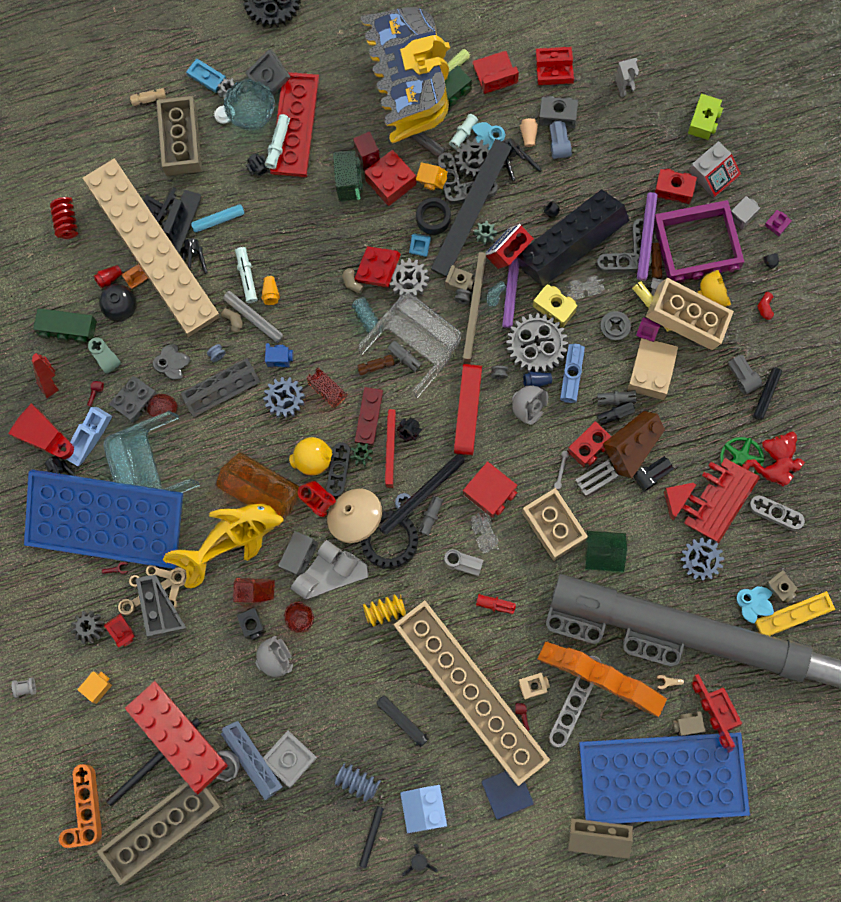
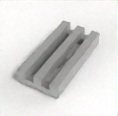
M607 460L577 478L575 482L586 497L618 478V474L615 473L614 468L611 467L610 462ZM607 467V470H605L604 472L600 473L599 475L595 476L594 478L590 479L584 484L581 483L585 479L589 478L590 476ZM609 473L612 475L586 491L585 488Z

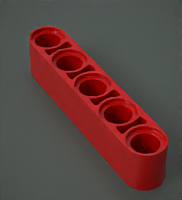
M463 364L454 454L473 456L482 365Z

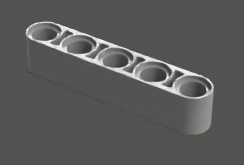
M590 656L596 662L602 663L598 657ZM576 677L549 734L548 739L551 746L561 748L566 744L594 684L589 682V687L582 689L578 684L581 678ZM571 697H578L580 699L579 707L571 706ZM569 715L572 718L571 725H564L561 722V717ZM553 734H562L563 742L556 744L552 738Z

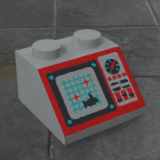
M719 141L693 162L689 171L690 174L697 177L696 181L713 198L718 196L741 176L732 154Z

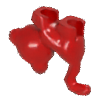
M792 431L786 435H779L762 442L764 450L769 453L772 459L776 460V463L764 468L756 459H748L741 467L747 470L750 467H754L757 473L761 474L766 480L776 482L783 487L788 485L794 477L790 471H799L805 463L799 458L792 459L796 452V433Z

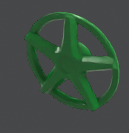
M733 438L721 450V464L724 460V452L727 449L734 456L731 461L739 466H742L748 459H756L763 466V451L751 438ZM736 441H745L741 450H737L730 444ZM751 444L756 447L760 457L749 455Z

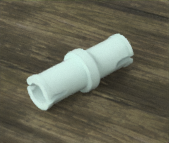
M469 114L463 124L458 126L456 134L449 142L454 149H459L460 144L471 135L472 126L478 122L474 115Z

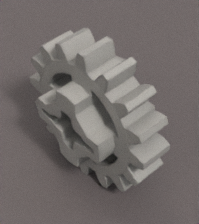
M410 258L405 263L402 259L401 265L397 264L390 283V288H394V294L400 292V298L407 295V299H410V295L417 298L418 292L423 294L422 288L427 289L428 284L426 282H429L428 270H423L424 264L418 265V260L411 263ZM399 274L401 279H399V282L397 283L396 279ZM419 275H421V282H420V284L418 283V280H417V279L419 278Z

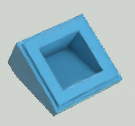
M413 233L409 253L427 256L431 236Z

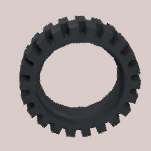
M382 511L380 524L390 517L394 511ZM407 516L399 523L407 531L409 537L408 546L400 556L390 559L377 555L370 543L371 535L361 541V547L365 556L375 566L392 570L406 565L414 557L418 547V533L413 522Z

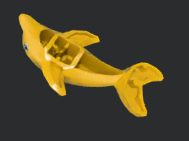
M253 504L238 509L211 511L209 516L221 519V521L207 536L199 551L173 550L165 554L163 561L185 569L187 577L184 584L185 588H195L202 584L204 580L207 562L227 551L244 546V560H250L259 552L263 536L274 529L275 526L282 524L284 519L277 515L271 506L266 504Z

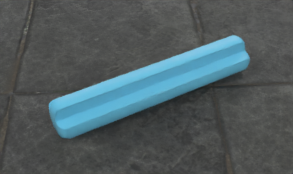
M239 204L191 223L194 232H199L244 214L242 205Z

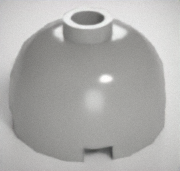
M537 386L523 387L513 395V413L526 424L532 425L536 423L544 413L541 411L543 405L547 406L548 392Z
M277 636L262 642L256 653L257 668L271 677L283 676L291 672L293 668V663L289 665L288 658H292L290 651L282 639H276Z

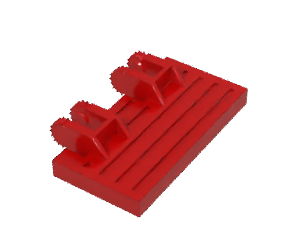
M726 458L721 466L710 462L708 465L712 470L722 474L719 479L706 472L702 474L703 478L717 485V487L708 484L700 497L701 499L691 494L688 497L692 503L701 506L699 511L697 512L688 505H683L681 508L697 518L694 520L688 516L684 522L686 526L718 544L759 480L758 475Z

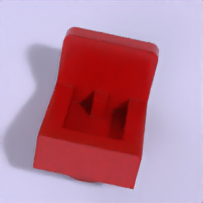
M121 613L104 624V627L115 640L118 648L122 645L125 647L133 641L135 637L134 631Z

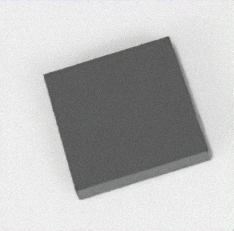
M271 49L246 72V75L263 101H268L291 78Z

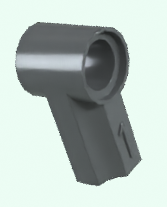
M738 355L727 363L737 379L740 391L744 395L763 385L760 376L755 371H752L743 355Z

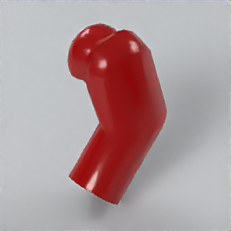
M765 292L757 306L760 315L766 320H770L774 316V312L769 305L774 296L769 292Z

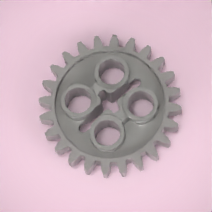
M537 313L536 318L529 314L528 320L522 317V323L516 321V327L511 326L510 331L512 333H508L507 336L511 340L506 342V345L511 346L507 348V353H512L510 360L516 358L514 365L521 364L520 370L527 367L528 371L534 369L535 372H538L541 369L543 373H545L547 367L552 371V364L558 367V360L563 361L564 356L562 354L567 353V349L563 347L568 346V342L564 341L567 339V335H561L564 332V328L558 329L560 322L553 324V317L548 321L546 320V314L543 318H540L539 313ZM541 330H546L549 334L543 336L539 332ZM523 334H528L531 338L528 340H523L521 336ZM550 347L553 349V352L546 353L544 349ZM531 351L535 356L529 358L525 353Z

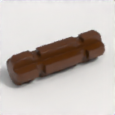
M652 243V277L661 279L660 243Z
M387 355L383 359L378 358L368 361L367 364H359L357 368L359 374L364 375L368 371L374 372L383 369L384 366L394 365L392 355Z

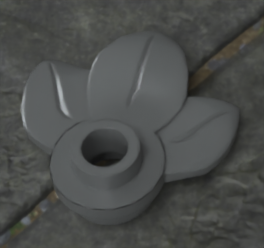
M170 344L162 349L161 355L154 358L153 368L159 373H164L170 379H182L183 375L180 369L189 364L190 358L186 354L178 353L177 344ZM164 361L166 364L162 366L159 362Z

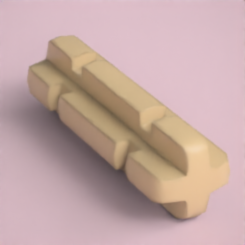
M163 88L156 89L155 92L152 90L140 93V95L134 94L130 96L133 106L140 105V102L144 104L157 101L156 99L158 98L159 100L166 98Z

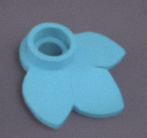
M486 122L477 123L472 126L473 131L478 135L476 137L477 142L479 143L483 140L484 146L489 144L488 150L491 149L495 139L502 142L505 138V131L500 126H491ZM493 133H498L499 137L494 138Z
M755 587L752 590L743 589L737 594L736 601L742 607V615L747 621L754 624L758 615L770 616L774 614L773 606L767 600L771 597L772 591L765 587ZM744 596H749L750 601H745Z

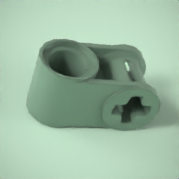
M93 338L89 341V351L106 375L122 364L101 338Z

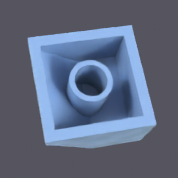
M440 785L400 792L407 833L447 826Z

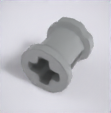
M29 678V680L19 682L17 680L12 681L14 698H19L20 695L25 694L35 695V679Z

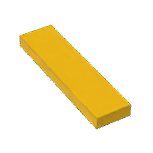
M826 591L776 611L773 615L758 618L754 624L758 633L771 636L834 611L835 607Z

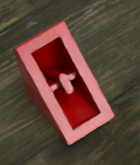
M695 483L665 489L664 495L670 519L674 520L695 488Z

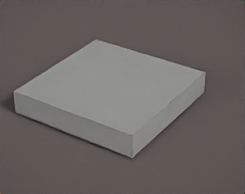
M287 731L263 759L271 771L291 788L317 757L290 731Z

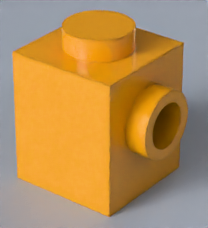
M421 162L416 181L425 185L424 187L430 190H435V188L443 189L448 172L440 166Z
M93 671L77 690L92 703L97 704L111 688L112 684L108 682L110 678L106 674Z

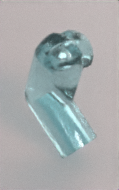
M502 281L487 292V303L491 307L498 304L499 294L507 288Z

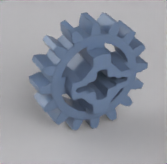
M281 377L280 382L274 379V385L268 384L270 390H264L267 397H264L263 400L268 402L265 405L266 408L270 409L272 415L276 413L278 418L282 414H284L285 419L288 418V414L294 417V411L300 412L299 405H304V401L301 400L305 398V394L301 393L303 391L302 386L298 387V381L292 383L290 377L287 381ZM291 389H293L296 392L297 397L291 394ZM272 399L278 401L277 407L272 403Z
M700 538L698 543L693 539L692 546L686 544L688 550H682L685 557L680 558V560L686 563L682 568L689 569L686 573L687 575L694 573V579L699 575L701 580H704L706 575L709 579H712V573L719 574L716 569L717 567L723 568L719 561L724 560V558L719 557V554L723 551L716 550L717 543L711 545V539H708L705 543L704 539ZM701 546H707L712 551L705 552L702 550ZM694 549L695 555L693 559L689 560V555ZM699 552L703 556H707L705 565L702 562H697V559L700 558ZM715 558V564H714V566L711 568V567H710L711 559ZM700 566L704 572H698L692 567Z

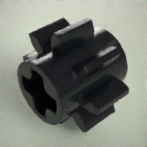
M256 153L247 159L248 164L246 167L252 176L256 174L259 177L268 171V167L265 166L266 157L264 154L259 156Z
M411 417L407 421L403 418L397 428L400 438L407 442L411 438L416 441L419 433L422 431L419 422Z

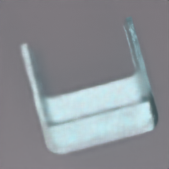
M167 411L109 435L104 440L103 446L114 482L181 493L200 486L198 481L187 479L163 489L147 438L150 430L179 419V415Z

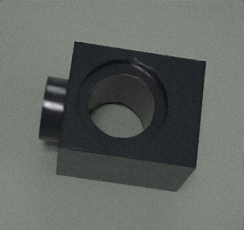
M256 608L236 615L246 639L256 640L262 637V633L266 632ZM250 621H256L257 623L254 630L247 629V624Z

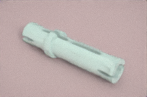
M279 115L271 145L268 146L269 152L265 166L271 169L277 167L278 158L283 151L282 145L290 118L286 115Z
M240 247L235 249L238 261L237 269L241 274L246 302L254 303L258 301L251 273L252 265L248 260L247 249Z

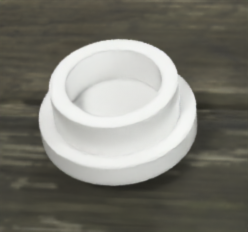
M221 106L215 111V119L221 124L229 123L233 117L232 110L227 106Z

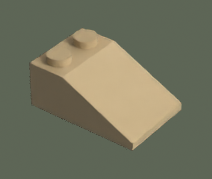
M641 338L627 391L636 390V393L664 400L669 389L678 347Z

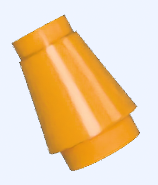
M267 276L264 278L261 299L266 305H275L278 303L280 295L275 278Z

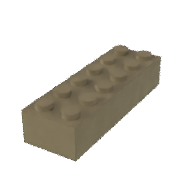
M185 782L98 850L97 853L118 883L125 885L220 811L223 805L208 785L199 794H196L188 783Z

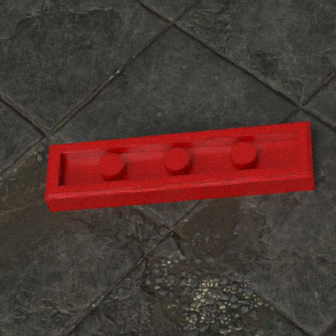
M389 409L387 416L385 486L387 488L394 487L395 409Z

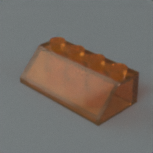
M241 452L221 468L215 484L222 491L247 505L266 504L271 506L277 515H280L283 519L290 514L299 499L298 489L300 486Z

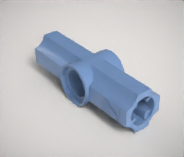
M580 344L568 345L560 400L567 403L577 402L585 347ZM574 370L577 372V376L572 377L567 372Z

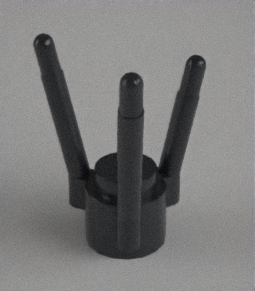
M508 138L503 142L512 147L508 156L512 158L518 155L522 160L526 159L539 172L542 171L516 144L513 138ZM507 156L505 163L512 181H515L514 173Z
M186 239L182 248L181 258L185 262V258L188 256L187 267L190 269L192 257H196L199 254L204 274H207L203 247L199 246L197 239Z
M56 456L49 458L45 462L46 472L62 474L63 469H65L71 476H77L64 460L60 461Z
M414 844L416 855L412 857L411 866L402 873V876L408 875L414 869L423 870L425 867L437 873L438 869L427 863L426 856L420 854L418 844Z

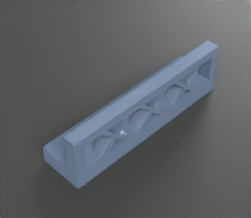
M237 721L225 726L222 729L221 735L233 753L239 758V762L265 800L269 799L283 787L240 723Z

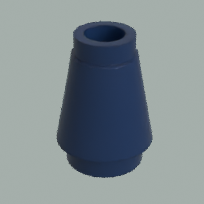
M528 371V373L523 374L524 387H542L552 384L551 373Z

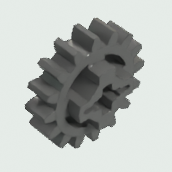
M474 138L473 142L467 139L466 145L461 143V149L457 148V155H455V161H457L456 168L461 167L459 172H466L465 177L471 174L473 179L478 175L484 163V155L487 157L490 151L488 150L489 144L484 146L483 140L478 143L476 138ZM463 154L465 155V158H466V159H465V162H463V160H462Z

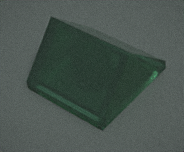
M587 531L585 570L624 572L627 556L626 533Z

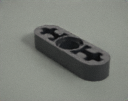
M344 442L337 443L332 452L327 491L334 498H338L345 492L351 451L350 447ZM341 447H343L344 450L347 452L343 453L342 460L346 461V463L342 461H335V459L339 460L340 458L339 452H337V450H341ZM337 465L343 466V474H334V468ZM335 479L339 480L338 487L341 488V490H337V493H334L331 487H335Z

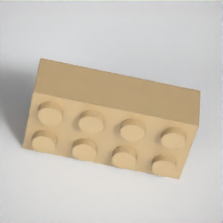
M666 278L658 285L646 318L713 350L722 344L734 311Z

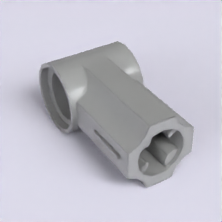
M455 549L446 552L444 565L448 569H455L479 576L483 563L482 559L460 553ZM450 555H454L458 558V562L451 564L447 558Z

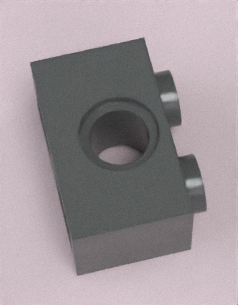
M553 96L542 97L539 125L550 126L555 121L565 122L566 127L575 128L578 100L569 97L564 99ZM560 109L562 112L558 113L555 110Z

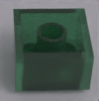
M355 150L333 152L338 200H360V193H363L360 157H356Z

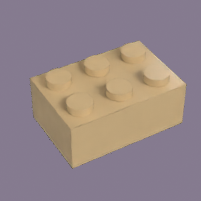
M556 488L522 509V514L553 561L584 543L588 538Z

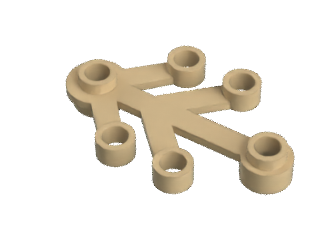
M149 565L146 568L148 576L156 575L167 578L161 582L164 590L171 587L169 599L174 601L176 609L178 605L176 598L179 588L184 586L186 582V571L179 567L167 571ZM151 568H155L154 574L149 573ZM178 574L182 575L180 581H176L175 577ZM133 575L130 577L129 583L131 586L137 588V584L134 585L132 581L134 578L140 577L137 575ZM139 596L133 600L123 599L118 605L120 613L126 616L133 614L135 608L141 605ZM129 604L131 609L125 611V606Z

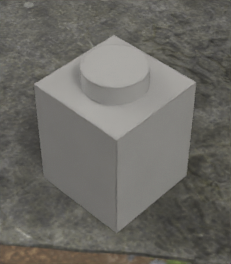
M746 196L731 211L734 224L741 230L758 214L760 207L755 200L749 199Z

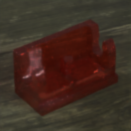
M316 368L314 375L309 374L306 377L307 382L331 406L336 408L348 394L321 369Z

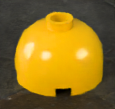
M719 270L707 274L700 283L701 290L698 293L724 307L730 306L731 302L727 296V290Z

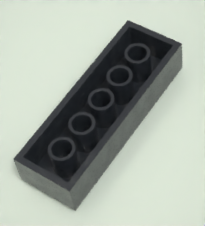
M601 189L529 244L517 256L522 271L542 287L546 286L630 221L625 205Z

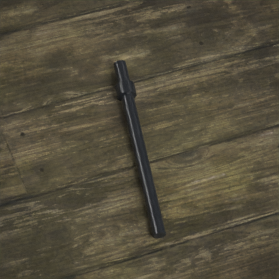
M196 717L191 723L197 728L202 722ZM159 751L110 796L106 802L113 806L165 758L162 752Z

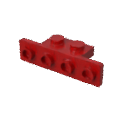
M696 674L692 680L693 690L696 694L699 693L702 699V708L705 712L708 711L711 717V726L714 730L717 729L722 747L726 748L728 752H732L735 745L728 731L741 726L742 722L725 688L723 687L708 693L700 675Z

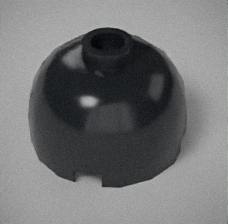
M113 284L107 286L101 292L99 307L107 319L113 322H122L134 314L137 300L134 293L128 287L122 284Z

